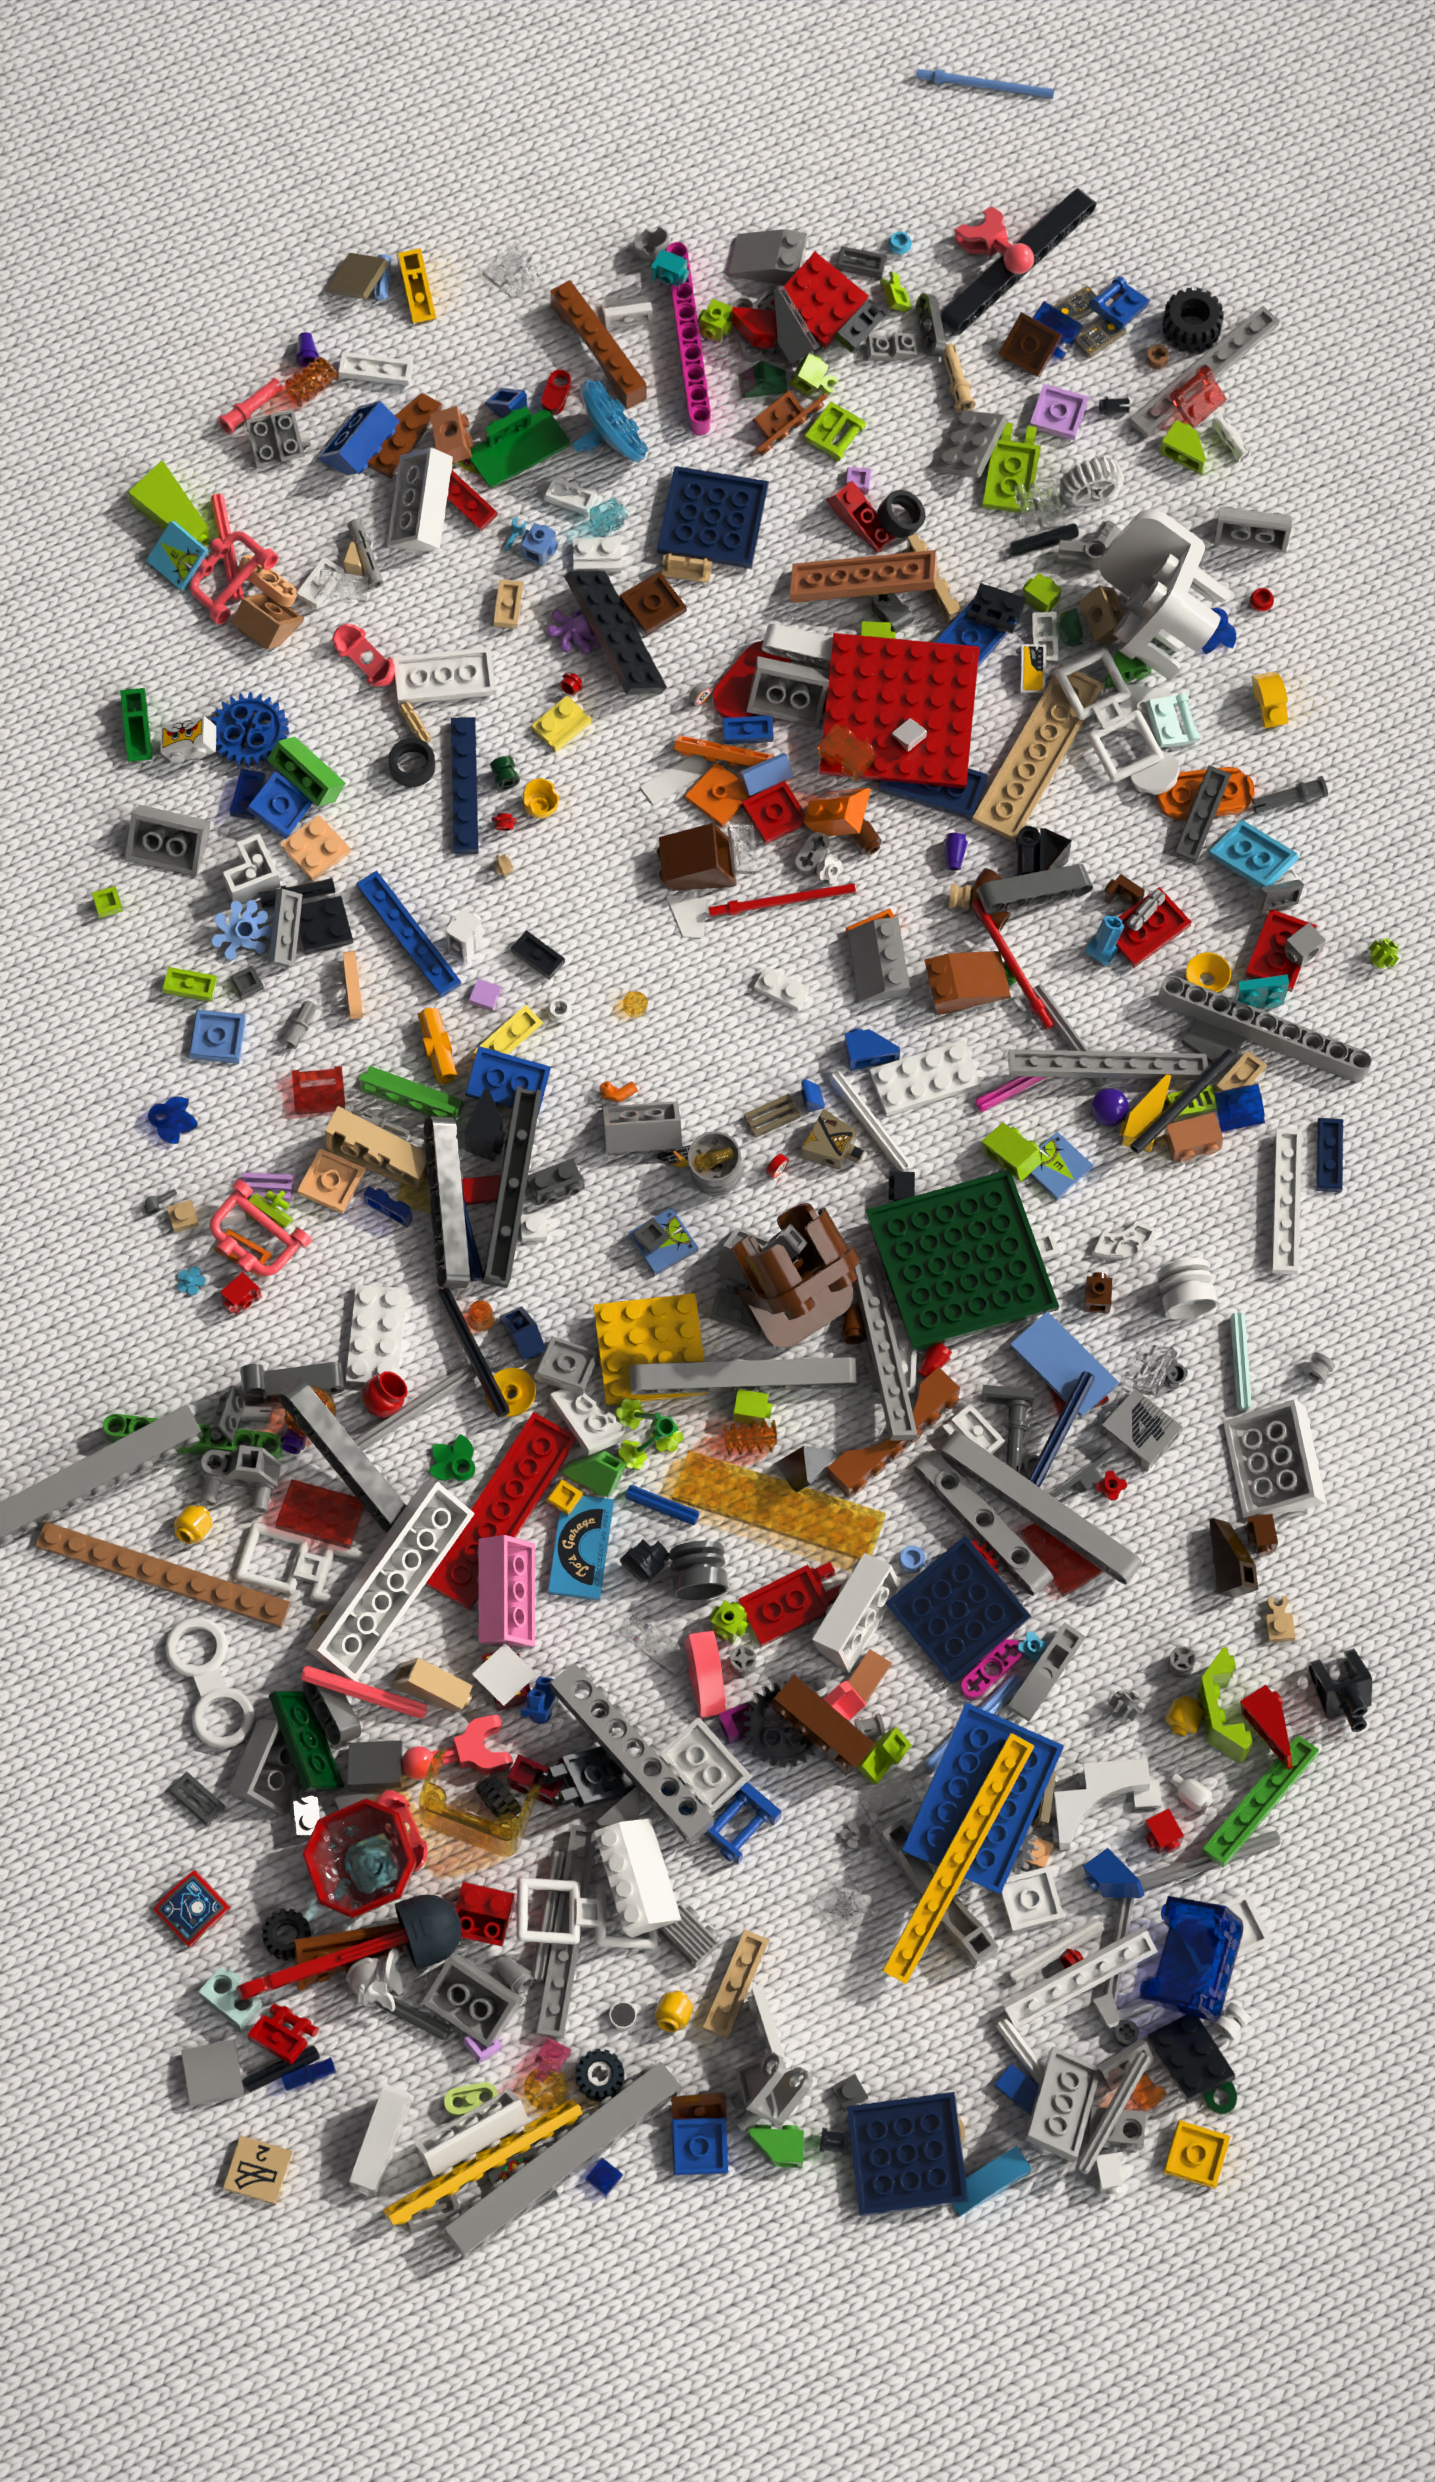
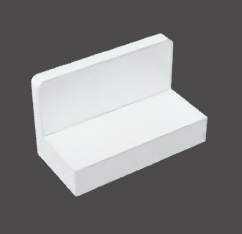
M648 297L602 303L606 329L652 323V305Z

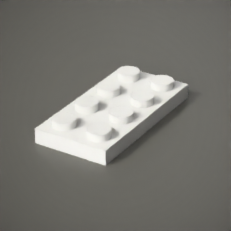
M490 647L393 657L398 705L405 702L421 703L496 695Z
M965 1040L881 1065L869 1071L886 1117L981 1087V1081Z
M356 1285L346 1384L364 1385L370 1378L380 1375L385 1371L394 1372L399 1375L407 1288Z

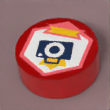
M778 1154L767 1166L766 1174L773 1179L777 1178L786 1168L789 1159L783 1154Z

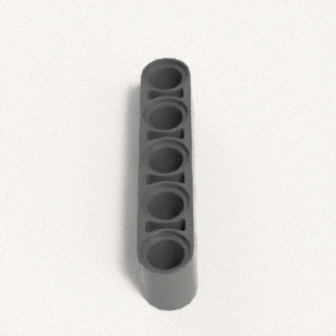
M1076 864L990 881L979 886L976 891L985 913L993 914L1082 896L1093 889V885L1084 864Z

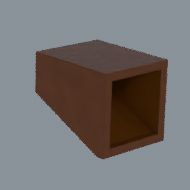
M714 823L659 837V847L657 848V854L661 861L659 877L661 882L672 891L737 886L733 841Z

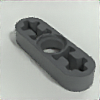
M922 293L916 301V312L923 350L927 355L939 357L945 350L946 341L938 299L934 295Z

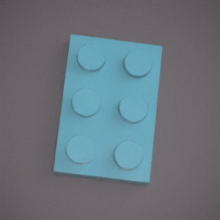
M1242 819L1209 851L1211 858L1260 888L1273 885L1298 860V853Z

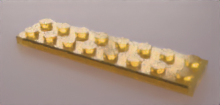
M690 1450L686 1456L672 1496L673 1501L861 1560L864 1553L873 1556L886 1518V1513L809 1488H804L796 1493L787 1481Z

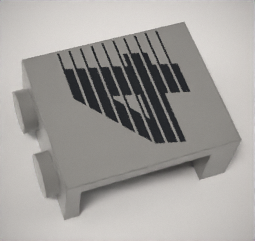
M1134 1389L1130 1394L1126 1392L1117 1402L1119 1407L1113 1413L1109 1411L1102 1418L1100 1434L1105 1436L1109 1432L1141 1458L1140 1466L1148 1472L1181 1436L1183 1427L1137 1389Z

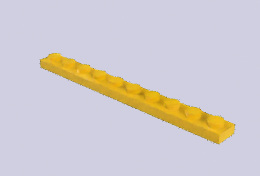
M1012 1733L1007 1737L884 1965L883 1972L907 1984L1030 1756L1034 1745Z

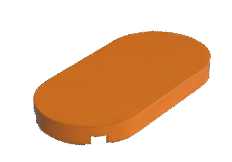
M1235 767L1218 768L1230 773L1231 777L1215 817L1234 815L1245 811L1252 803L1255 788L1252 779ZM1207 769L1179 772L1178 781L1175 786L1167 792L1156 795L1160 810L1172 819L1187 820Z

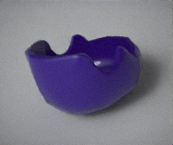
M1105 1088L1096 1093L1091 1102L1093 1117L1104 1126L1119 1124L1125 1120L1129 1110V1103L1125 1095L1114 1088Z

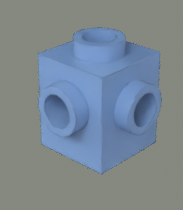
M534 523L531 529H527L522 537L521 554L522 558L544 566L550 555L553 556L557 550L556 532L549 526Z

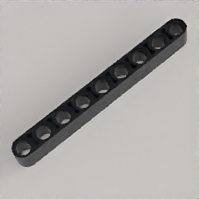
M1079 188L1072 191L1017 242L1027 245L1032 250L1034 255L1032 267L1023 274H1014L1006 268L1004 256L1000 257L942 311V324L957 336L963 333L1085 221L1095 210L1097 202Z

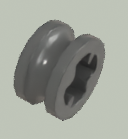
M1129 2020L1119 2022L1114 2031V2039L1119 2045L1128 2047L1136 2042L1139 2036L1137 2025ZM1124 2027H1128L1129 2032L1134 2033V2037L1130 2035L1129 2040H1125L1124 2035L1119 2034V2030L1123 2031Z

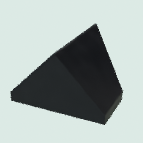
M1040 828L1039 872L1063 867L1069 860L1072 840L1046 828Z
M802 1446L774 1464L797 1493L811 1485L837 1453L831 1449Z

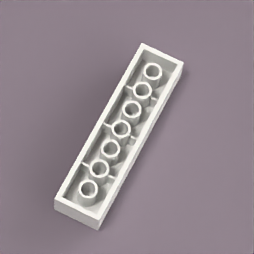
M424 1481L305 1649L336 1675L357 1681L475 1513L438 1482Z

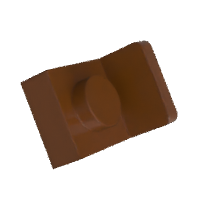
M1120 874L1116 880L1111 879L1105 887V902L1109 904L1118 894L1125 903L1136 905L1144 898L1145 890Z

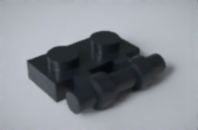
M980 583L972 603V608L980 611L969 610L967 619L975 621V624L979 626L984 624L996 628V631L1000 633L1005 631L1013 634L1016 625L1009 623L1008 620L1018 623L1026 603V598ZM990 613L999 616L1000 619L988 616L987 614Z

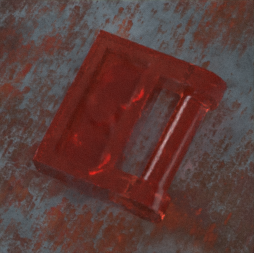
M1207 365L1200 367L1198 373L1180 389H1175L1170 393V398L1185 422L1192 426V428L1199 425L1228 400L1214 379L1212 370ZM1204 381L1205 386L1185 402V396Z
M342 1065L334 1066V1069L303 1072H299V1069L291 1070L296 1115L334 1112L338 1106L346 1110ZM336 1080V1084L301 1087V1082Z

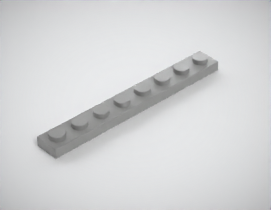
M1264 306L1260 307L1130 418V424L1144 437L1148 438L1279 326L1280 320Z
M1009 1049L1007 1054L1009 1076L1163 1079L1167 1074L1171 1075L1170 1080H1197L1208 1069L1207 1054Z
M859 1257L860 1262L854 1268L858 1278L854 1282L890 1441L915 1440L918 1434L877 1257Z
M572 1825L563 1880L579 1882L580 1898H587L597 1843L594 1831L598 1830V1828ZM569 1891L560 1892L554 1928L555 1933H569ZM580 1927V1939H581L582 1927ZM580 1941L575 1945L552 1943L537 2030L538 2036L564 2039Z

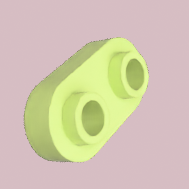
M488 2082L453 2088L445 2095V2109L450 2115L460 2117L484 2103L480 2100L482 2094H488L490 2099L497 2096V2089ZM461 2099L463 2105L455 2107L453 2105L454 2100Z

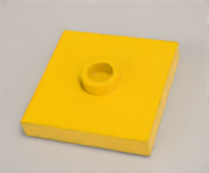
M1178 2120L1163 2173L1216 2190L1231 2136Z

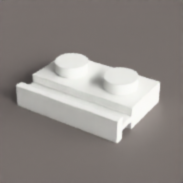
M621 537L573 538V571L622 572Z
M971 1403L953 1417L948 1424L942 1427V1430L948 1437L953 1431L961 1432L991 1454L1005 1444V1440Z

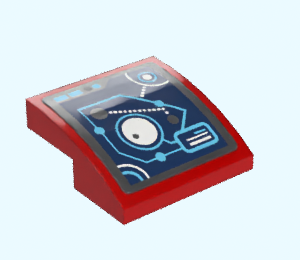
M193 1870L153 1910L188 1947H193L210 1927H214L232 1907L196 1870Z

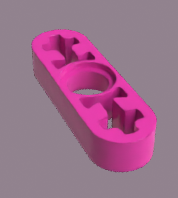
M1007 1639L995 1648L962 1680V1695L968 1700H978L1020 1661L1022 1653L1018 1650L1019 1642L1014 1639ZM1007 1647L1009 1650L1015 1648V1657L1009 1655L1004 1660V1664L1007 1665L1004 1667L1000 1659L1005 1655V1648ZM989 1663H993L998 1666L999 1673L995 1676H989L985 1673L984 1667ZM979 1673L983 1680L978 1684V1692L975 1690L969 1692L968 1683L975 1684L979 1680V1675H977Z

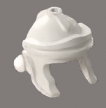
M396 1947L391 1949L387 1957L383 1955L382 1957L362 1958L351 1965L346 1974V1980L351 1990L358 1995L359 2004L363 2003L364 2006H368L370 2002L379 2001L383 2007L390 2009L391 2012L395 2010L394 1999L390 1993H387V1985L390 1989L395 1990L397 1994H401L403 1982L400 1972L396 1970L395 1963L399 1958V1950Z

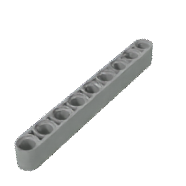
M1168 976L1162 982L1158 1000L1161 1005L1246 1037L1250 1041L1348 1080L1359 1082L1367 1076L1372 1059L1367 1052L1182 978Z
M851 1357L638 1364L629 1367L631 1394L636 1395L738 1391V1389L763 1391L848 1388L858 1385L856 1358Z
M953 1431L939 1449L938 1453L952 1466L1118 1582L1127 1585L1143 1564L1141 1559L1129 1549L961 1432Z

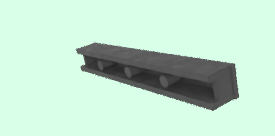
M517 1086L514 1091L482 1284L507 1288L511 1280L542 1090L532 1091L522 1089V1086Z

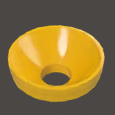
M1200 953L1189 961L1186 968V980L1214 992L1222 993L1230 983L1231 968L1226 959L1216 953ZM1204 974L1211 975L1214 978V983L1206 986L1200 982V977Z

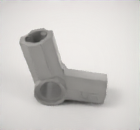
M1109 520L1102 521L1093 538L1088 543L1060 540L1058 562L1082 564L1088 569L1098 570L1099 562L1105 549L1120 534L1121 529L1118 528L1116 523ZM1096 553L1099 556H1092L1091 554Z

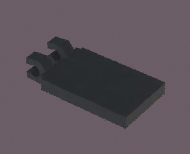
M601 1746L562 1756L557 1761L558 1763L555 1764L556 1766L549 1767L547 1769L548 1773L546 1772L541 1775L545 1785L556 1783L562 1779L567 1788L558 1793L559 1796L552 1799L556 1809L566 1807L574 1803L575 1807L579 1806V1808L626 1796L637 1787ZM628 1749L626 1753L632 1757V1754Z

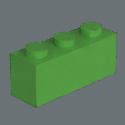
M296 737L278 741L267 759L317 807L335 802L346 784Z

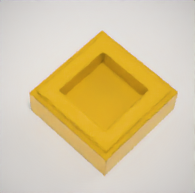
M561 1479L547 1498V1503L569 1516L583 1497V1493Z

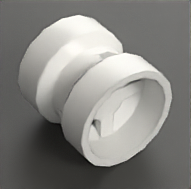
M1230 2002L1225 2008V2014L1219 2016L1213 2024L1221 2034L1234 2041L1239 2035V2029L1245 2027L1251 2018L1240 2006Z

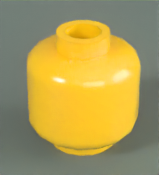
M200 1505L186 1506L174 1522L176 1537L186 1544L200 1543L213 1525L209 1511Z
M1183 1695L1181 1698L1174 1699L1165 1718L1166 1723L1172 1727L1170 1731L1181 1737H1185L1186 1733H1196L1204 1716V1711L1200 1707L1201 1703L1196 1699Z
M681 1991L664 1993L654 2012L658 2026L670 2033L685 2029L693 2012V2004L688 1999V1996Z

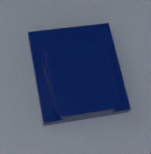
M1258 1083L1214 1092L1221 1132L1265 1123L1262 1094Z

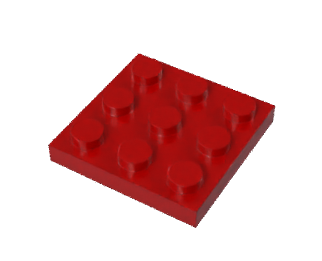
M815 251L784 286L814 339L825 349L832 342L837 332L869 298L867 293ZM773 298L770 304L775 307V300Z

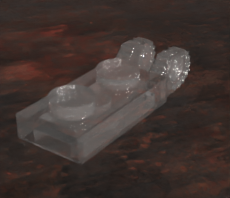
M632 1615L629 1621L632 1625L643 1631V1633L638 1637L629 1629L622 1627L619 1631L620 1635L634 1644L635 1648L664 1670L676 1677L689 1662L686 1650L652 1624L648 1625L636 1615Z

